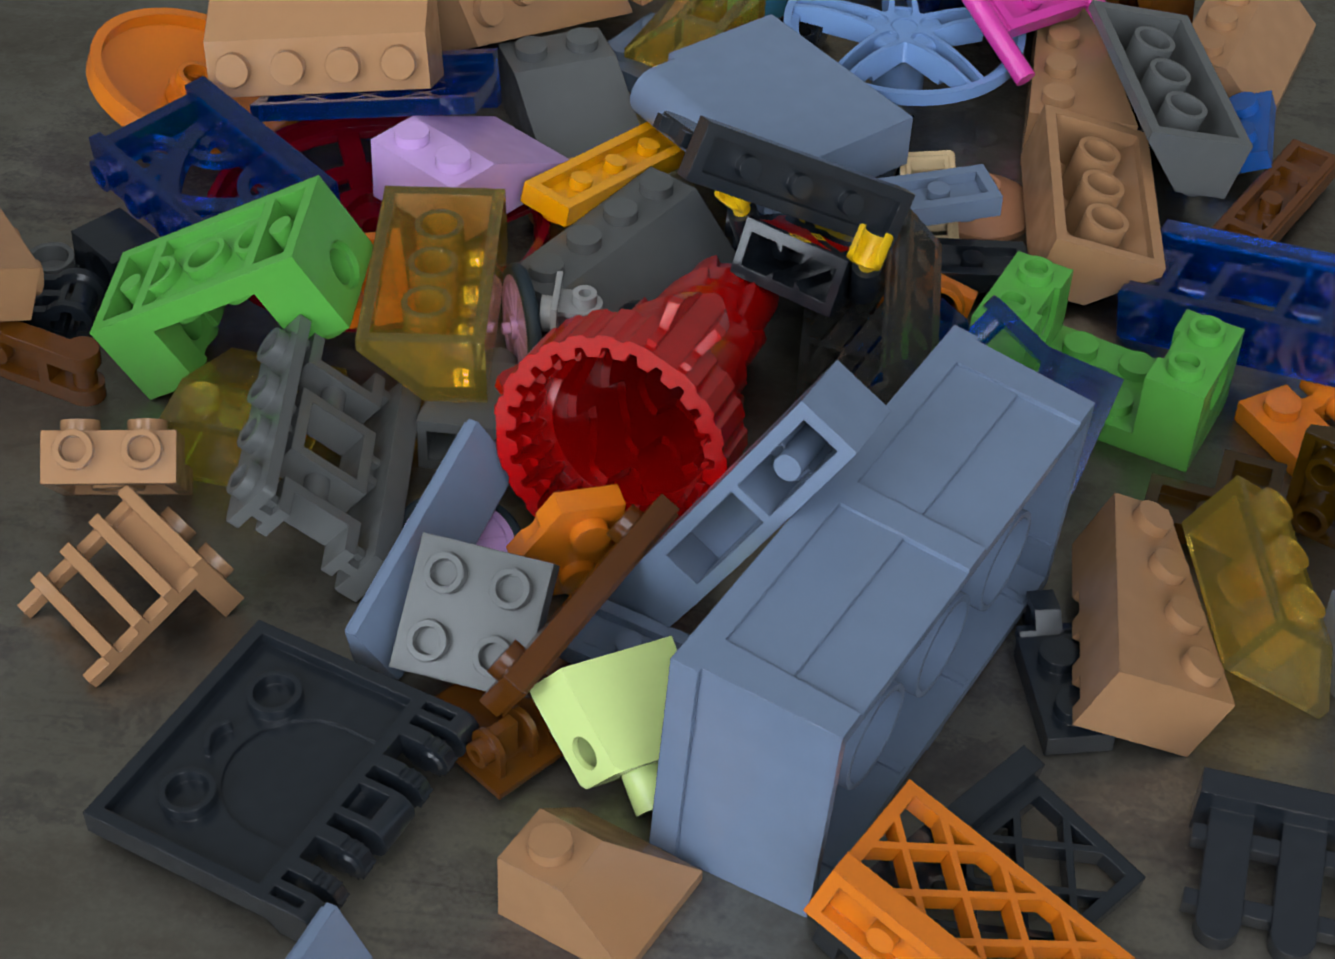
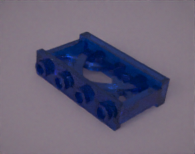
M204 76L186 84V95L107 136L98 132L89 137L94 158L89 162V166L97 184L106 192L113 191L124 201L127 209L136 219L144 218L156 229L160 237L317 175L323 179L340 201L337 181ZM217 148L222 153L211 154V151ZM157 150L164 151V152H167L168 155H166V154H164V153H162V152H155V151H157ZM142 158L143 163H149L151 165L149 167L142 168L136 163V161ZM191 164L212 170L240 167L243 171L237 180L238 197L207 198L182 194L184 180ZM256 184H261L264 187H257L258 195H252L250 192L251 188Z

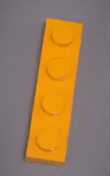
M645 122L525 181L520 202L541 213L547 221L566 228L649 167L667 174L679 169L685 152L652 127L651 124Z

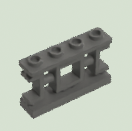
M300 314L284 330L278 327L273 329L266 336L258 350L257 360L261 362L258 378L253 383L247 396V402L252 405L249 419L242 428L237 440V446L242 449L240 459L226 488L227 493L231 495L226 522L239 528L252 516L257 519L255 530L264 536H268L285 521L325 546L321 570L330 576L337 572L334 590L357 602L367 592L402 531L417 434V417L420 412L423 391L402 379L387 392L384 390L386 379L377 373L373 374L360 386L321 360L325 339L316 333L308 339L312 322ZM306 434L341 456L340 467H336L304 447Z

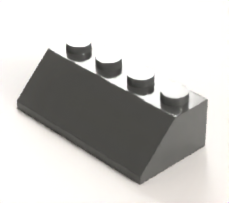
M1092 0L1088 10L1146 138L1175 192L1190 197L1208 196L1225 199L1253 145L1188 15Z
M649 167L521 261L520 264L527 269L530 275L539 313L542 295H553L557 271H563V289L573 290L580 285L592 286L596 289L597 295L603 300V309L618 312L619 308L629 301L642 300L644 297L648 301L655 299L674 281L690 273L701 261L708 257L717 255L720 263L732 264L736 252L696 188L665 172ZM542 332V338H543L548 332Z

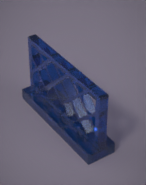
M497 48L442 51L444 76L431 89L260 96L250 104L251 121L270 122L476 114L480 108H498L502 103Z

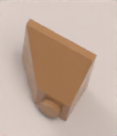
M581 807L540 808L497 858L498 914L581 959H642L700 884L703 871Z

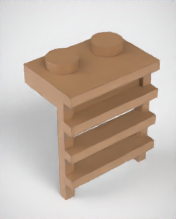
M127 484L117 493L123 501L105 519L97 513L88 522L94 529L76 547L68 542L59 551L65 558L47 576L38 571L30 579L35 588L17 605L23 613L32 618L50 601L89 642L101 657L83 674V677L95 688L194 590H197L225 617L244 599L226 580L235 570L207 542L196 551L188 542L197 533L175 511L168 506L159 515ZM107 542L161 595L143 614L89 561ZM77 572L131 625L114 644L60 590Z

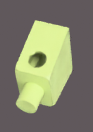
M672 636L560 668L536 683L530 690L532 699L579 784L585 789H591L622 778L636 817L653 812L670 658L677 651Z

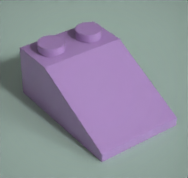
M411 116L371 139L373 196L455 246L523 205L524 203L520 202L525 181L570 159L496 116Z

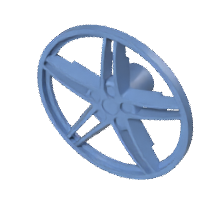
M789 0L785 7L783 23L798 34H800L799 22L801 21L823 27L822 33L859 42L838 63L861 80H871V84H867L896 105L934 106L966 101L996 89L1011 77L1002 63L990 74L983 77L965 57L952 47L982 42L984 34L966 7L945 9L925 14L920 13L918 0H907L908 7L895 6V0H882V11L843 0ZM1026 33L1012 38L1022 54H1024ZM924 76L937 85L945 83L950 88L923 90Z

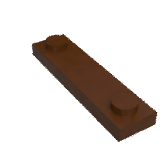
M1293 139L1272 161V168L1265 169L1201 238L1197 244L1194 258L1216 267L1223 273L1233 274L1246 279L1335 178V155Z
M661 493L643 512L634 504L624 512L606 533L615 542L614 545L531 641L524 647L515 639L488 668L487 672L496 681L479 700L496 717L500 714L504 716L527 695L679 516L677 514L679 508Z

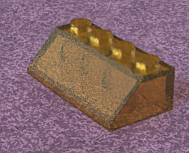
M385 186L356 332L355 346L356 351L424 401L488 403L503 288V273L508 249L505 189Z

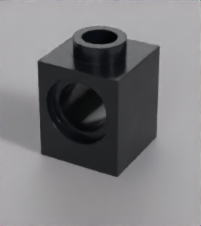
M120 207L71 231L76 264L79 265V268L96 273L103 280L107 289L123 252L159 238Z

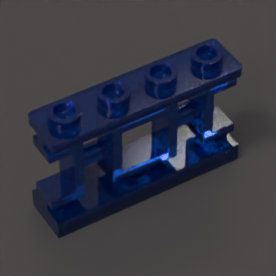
M1170 219L1166 220L1161 227L1166 270L1161 278L1153 280L1160 282V285L1154 286L1130 280L1129 283L1121 287L1118 292L1116 333L1118 337L1170 349L1174 330L1188 309L1202 315L1217 317L1225 323L1245 329L1236 365L1335 387L1334 253ZM1233 298L1274 307L1275 309L1268 311L1230 301Z

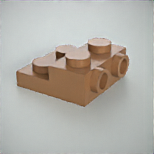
M155 418L127 420V430H101L100 420L62 419L60 420V430H41L40 484L63 496H117V493L126 484L137 495H193V469L185 464V437L177 430H168V420Z

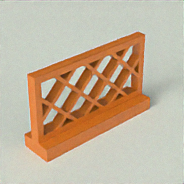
M911 779L907 781L854 847L845 854L803 910L862 959H1136ZM905 809L931 829L934 843L907 842L900 817ZM884 834H886L887 841H880ZM862 861H893L900 888H893L864 865ZM913 862L940 863L947 890L920 889ZM960 864L977 865L990 876L995 892L968 891ZM925 909H953L961 938H955L926 914ZM973 910L1000 911L1008 939L981 938ZM1021 912H1036L1051 925L1055 940H1029Z

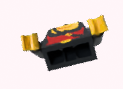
M715 190V197L728 207L727 214L738 246L730 272L751 283L754 281L756 285L828 318L835 315L849 301L865 305L876 298L880 290L883 263L894 240L891 234L886 232L884 238L876 236L866 230V224L861 223L853 238L783 213L759 215L756 204Z

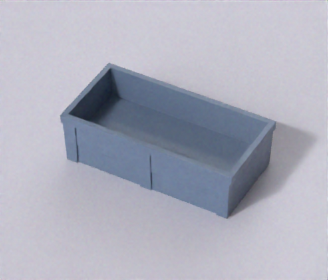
M956 325L950 329L887 403L886 406L891 412L861 450L790 517L670 658L649 843L703 871L805 918H808L809 915L803 911L845 854L854 847L878 818L1022 617L1028 602L1026 597L1027 591L1042 590L1047 584L1095 407V402L977 341V336Z

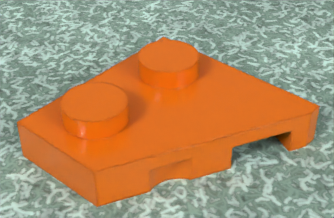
M618 484L554 492L535 513L534 521L526 528L521 529L506 546L508 553L559 565L560 568L553 596L570 595L615 543L606 533L624 514L626 507Z

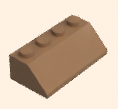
M209 0L203 44L210 98L431 89L444 76L437 0Z
M1205 0L1192 23L1228 97L1230 98L1241 92L1259 93L1272 90L1276 110L1316 27L1315 22L1300 0Z
M1045 104L1020 155L1027 253L1032 256L1044 257L1052 263L1074 270L1068 301L1081 305H1087L1161 278L1166 270L1149 142L1145 133Z

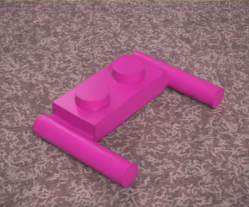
M961 0L1017 86L1030 81L1035 76V72L1012 39L1013 37L1074 18L1082 9H1085L1092 19L1088 10L1092 0Z

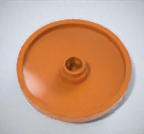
M143 8L119 14L104 23L93 37L86 62V77L89 88L97 102L111 118L129 132L148 143L172 153L194 159L229 163L235 155L256 140L282 127L300 122L306 103L305 94L210 98L203 44L207 14L178 8Z

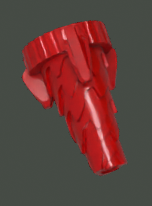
M714 255L704 259L690 273L674 281L655 299L648 301L644 297L632 310L620 309L618 312H611L608 309L592 310L586 316L576 315L565 320L558 328H553L519 364L502 371L497 376L495 388L501 395L494 405L497 453L502 469L509 476L510 486L516 496L522 498L526 503V509L535 517V513L554 492L618 484L626 503L625 511L634 504L643 512L663 493L679 508L677 512L679 516L668 527L669 529L743 455V451L748 445V430L743 423L745 417L743 408L744 395L740 393L748 383L746 382L747 367L767 340L763 330L778 308L779 295L756 285L754 281L751 283L730 272L731 263H720L718 256Z

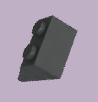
M578 27L565 33L541 37L525 36L517 41L497 44L498 99L516 129L566 158L576 157L640 125L636 112L631 107L630 95L617 56L599 27Z

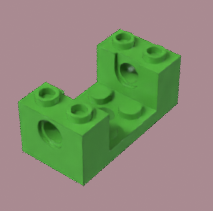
M317 175L123 252L90 334L149 400L174 391L184 392L196 385L203 376L207 360L205 351L218 334L219 329L217 326L220 324L226 305L241 304L253 294H255L283 329L300 314L309 319L312 323L308 339L314 333L322 338L331 339L349 329L374 245L323 179Z
M1018 251L973 313L969 332L978 337L977 341L1095 402L1087 432L1088 437L1186 473L1226 403L1245 329L1225 323L1217 317L1202 315L1187 309L1174 330L1171 347L1164 358L1151 357L1145 352L1134 351L1097 338L1091 333L1064 326L1063 322L1074 270L1052 263L1044 257L1032 256ZM1093 384L1101 386L1100 390L1091 389L1085 385Z

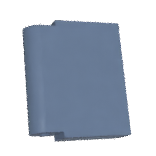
M772 14L669 53L667 62L648 69L637 79L630 95L632 109L652 126L658 112L663 114L664 111H670L695 123H698L702 115L872 177H877L907 164L913 117ZM661 132V133H662L664 136H666L670 141H672L673 143L675 142V141H674L672 138H670L668 135H666L665 133ZM756 204L758 212L764 214V207Z

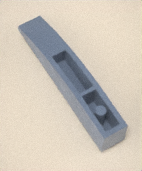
M837 359L657 540L607 600L654 619L669 628L735 570L861 450L891 410Z

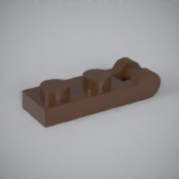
M21 321L0 322V377L78 406L89 407L104 401L107 396L105 377L101 372L97 371L102 364L100 344L94 338L78 336L68 339Z

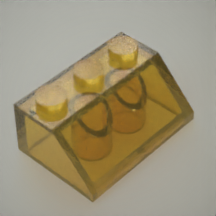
M1237 475L1181 522L1222 665L1225 670L1320 719L1329 712L1333 646L1323 619L1326 615L1325 607L1314 592L1306 569L1309 566V559L1305 551L1298 544L1290 521L1293 518L1292 509L1287 501L1274 489L1269 487L1261 489Z

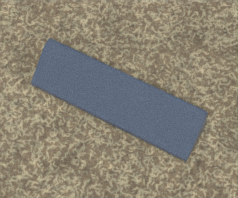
M468 419L467 422H464L345 628L353 660L396 680H399L405 671L389 667L423 532L476 545L509 486V476L501 467L496 443L478 421Z

